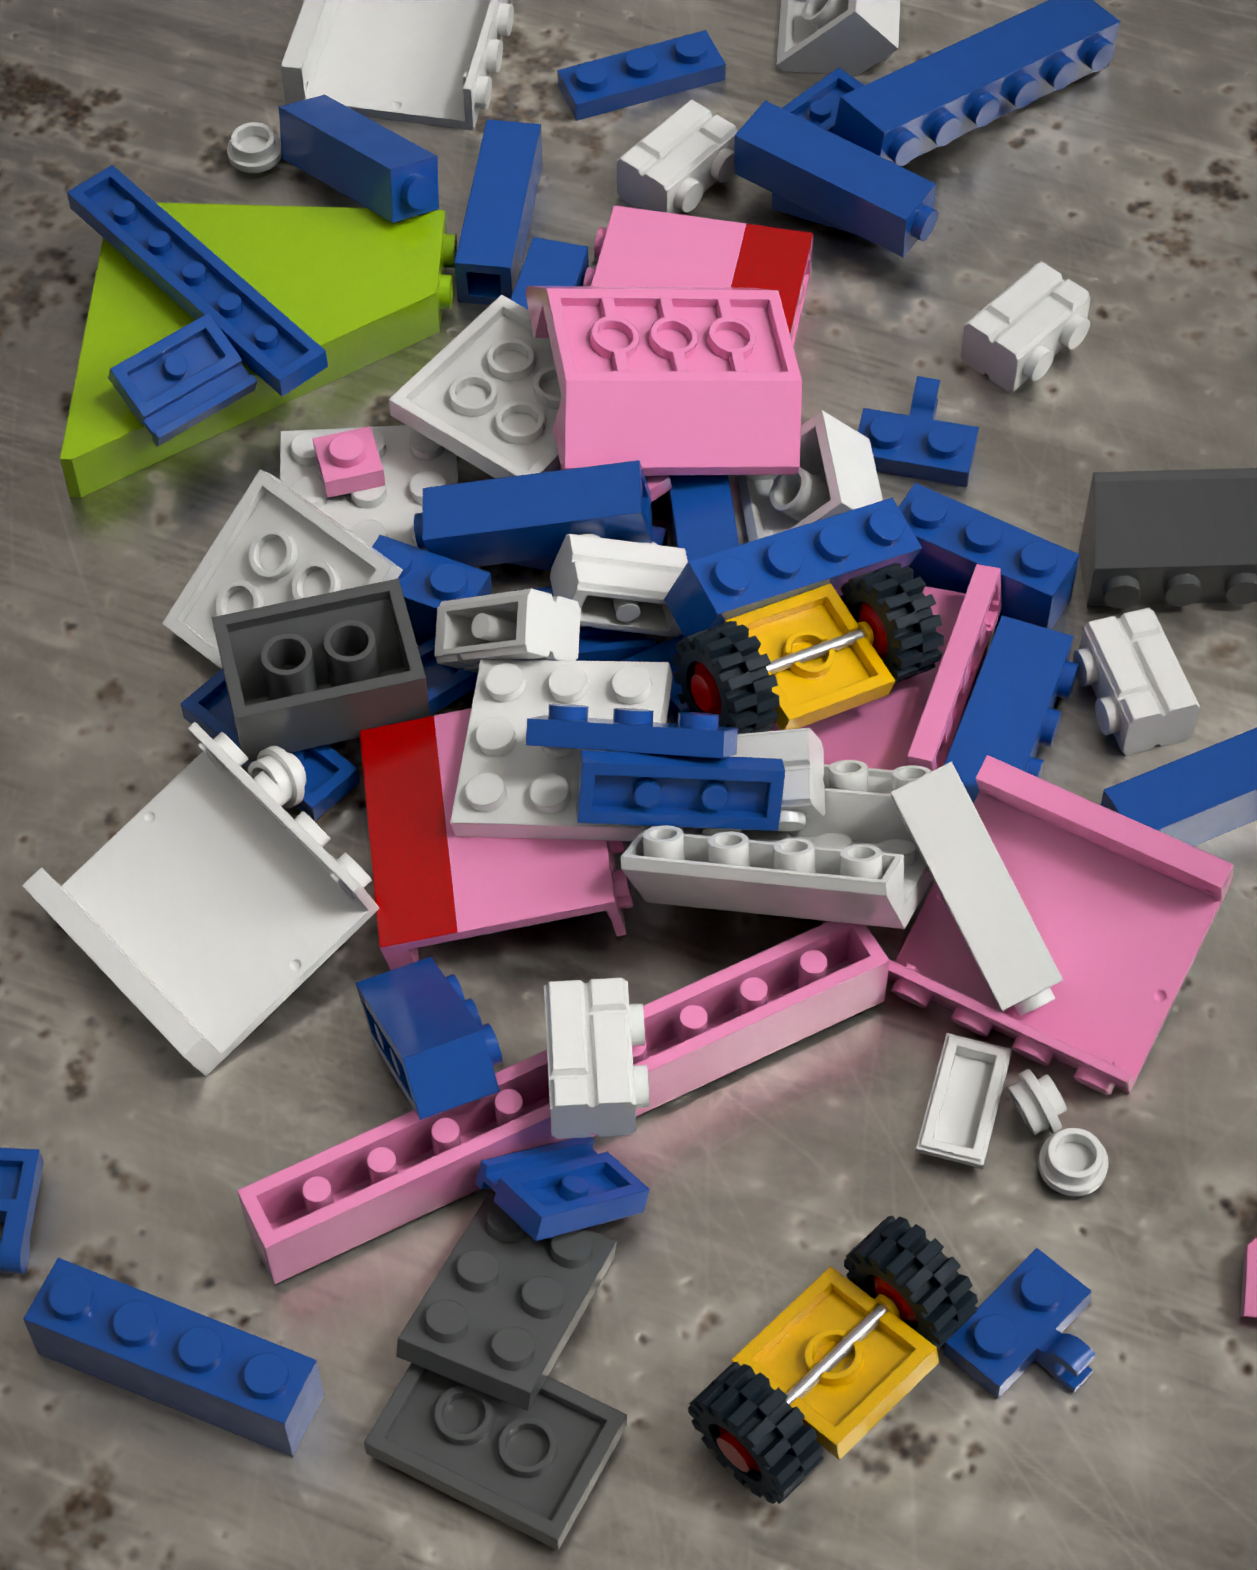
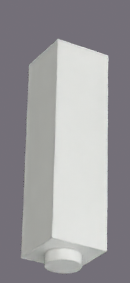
M952 761L892 791L891 797L999 1009L1003 1011L1014 1005L1018 1015L1022 1016L1054 1000L1055 996L1050 987L1063 981V978Z

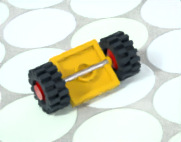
M894 563L848 579L849 582L843 583L840 588L843 593L842 595H838L830 583L725 620L721 625L686 636L676 645L679 653L673 654V664L680 669L673 673L674 682L681 685L683 691L678 694L680 703H687L690 709L688 712L718 714L720 727L738 728V734L766 732L773 727L772 723L774 722L780 730L798 729L887 696L894 683L932 670L936 667L934 663L941 659L942 653L938 650V647L944 645V635L936 632V627L942 626L940 614L933 615L931 606L936 604L932 594L924 595L923 590L926 583L921 577L913 579L914 570L908 566L901 568L900 563Z
M888 1216L846 1255L844 1267L849 1270L846 1274L847 1278L830 1266L731 1359L732 1364L689 1403L688 1413L694 1418L691 1422L695 1430L704 1434L701 1438L708 1449H714L719 1455L716 1459L724 1468L728 1465L734 1471V1478L742 1485L747 1482L751 1492L759 1498L764 1496L767 1502L772 1504L776 1501L778 1504L783 1502L823 1463V1447L840 1460L939 1363L937 1350L976 1313L978 1308L975 1305L978 1303L977 1294L969 1290L973 1286L969 1277L958 1273L957 1270L961 1265L954 1257L947 1258L941 1250L944 1246L936 1238L929 1241L926 1238L925 1229L917 1224L911 1228L906 1218L899 1216L895 1219L894 1216Z

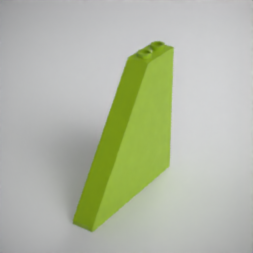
M156 202L326 350L328 363L327 368L282 397L242 362L249 375L253 374L258 381L255 390L158 447L152 441V435L145 425L139 423L108 379L110 368L192 323L195 319L103 238L60 456L69 497L82 498L439 333L442 309H452L453 276L446 275V268H455L457 254V234L447 233L445 210H434L392 223L368 208Z

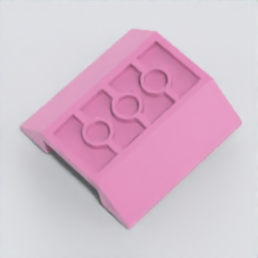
M527 286L525 295L534 338L550 339L562 396L553 427L561 470L639 460L645 476L791 475L798 473L800 467L802 378L778 290L727 287Z

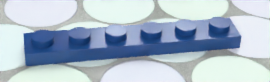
M113 165L67 192L70 209L189 315L197 320L209 313L239 354L242 362L280 396L283 397L328 367L326 350Z

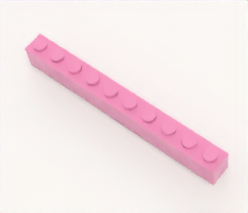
M829 921L644 1005L645 1045L632 1046L633 1066L647 1065L650 1105L646 1108H636V1116L884 1002L890 960L868 927L861 924ZM547 1050L495 1073L500 1090L497 1093L422 1120L419 1119L415 1110L237 1190L247 1230L274 1285L479 1190L480 1188L475 1182L481 1160L568 1140L556 1139L551 1134Z

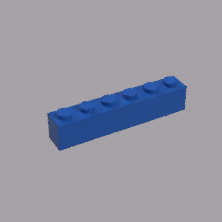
M1048 0L840 96L833 134L899 166L906 165L912 159L939 146H945L952 140L976 128L984 127L1005 114L1018 108H1024L1032 101L1055 90H1061L1068 84L1088 74L1104 69L1109 65L1114 56V44L1121 21L1093 0Z

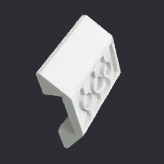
M841 760L831 765L824 764L825 815L821 818L806 819L805 828L796 831L742 829L741 833L720 832L708 836L702 833V828L684 827L682 830L675 826H655L642 830L622 854L621 870L643 899L649 903L905 929L933 878L891 797V792L930 773L931 770L917 765L901 766L894 770L868 768L867 764L857 760Z

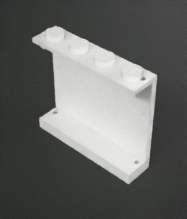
M304 0L281 64L286 105L325 94L365 117L474 130L480 109H488L492 92L491 72L498 73L501 67L503 56V42L501 38L502 36H510L514 17L513 0Z
M194 722L188 729L200 742L198 746L203 751L62 886L42 867L22 886L179 1053L205 1076H208L380 907L364 889L372 881L371 877L346 852L335 860L323 848L331 839L310 816L302 811L293 819L282 808L289 800L288 796L267 774L261 771L253 779L241 767L248 760V757L225 733L220 732L212 739Z

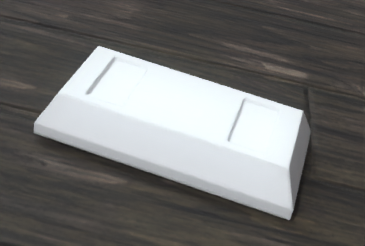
M949 1033L946 1034L915 1152L983 1169L1012 1049Z

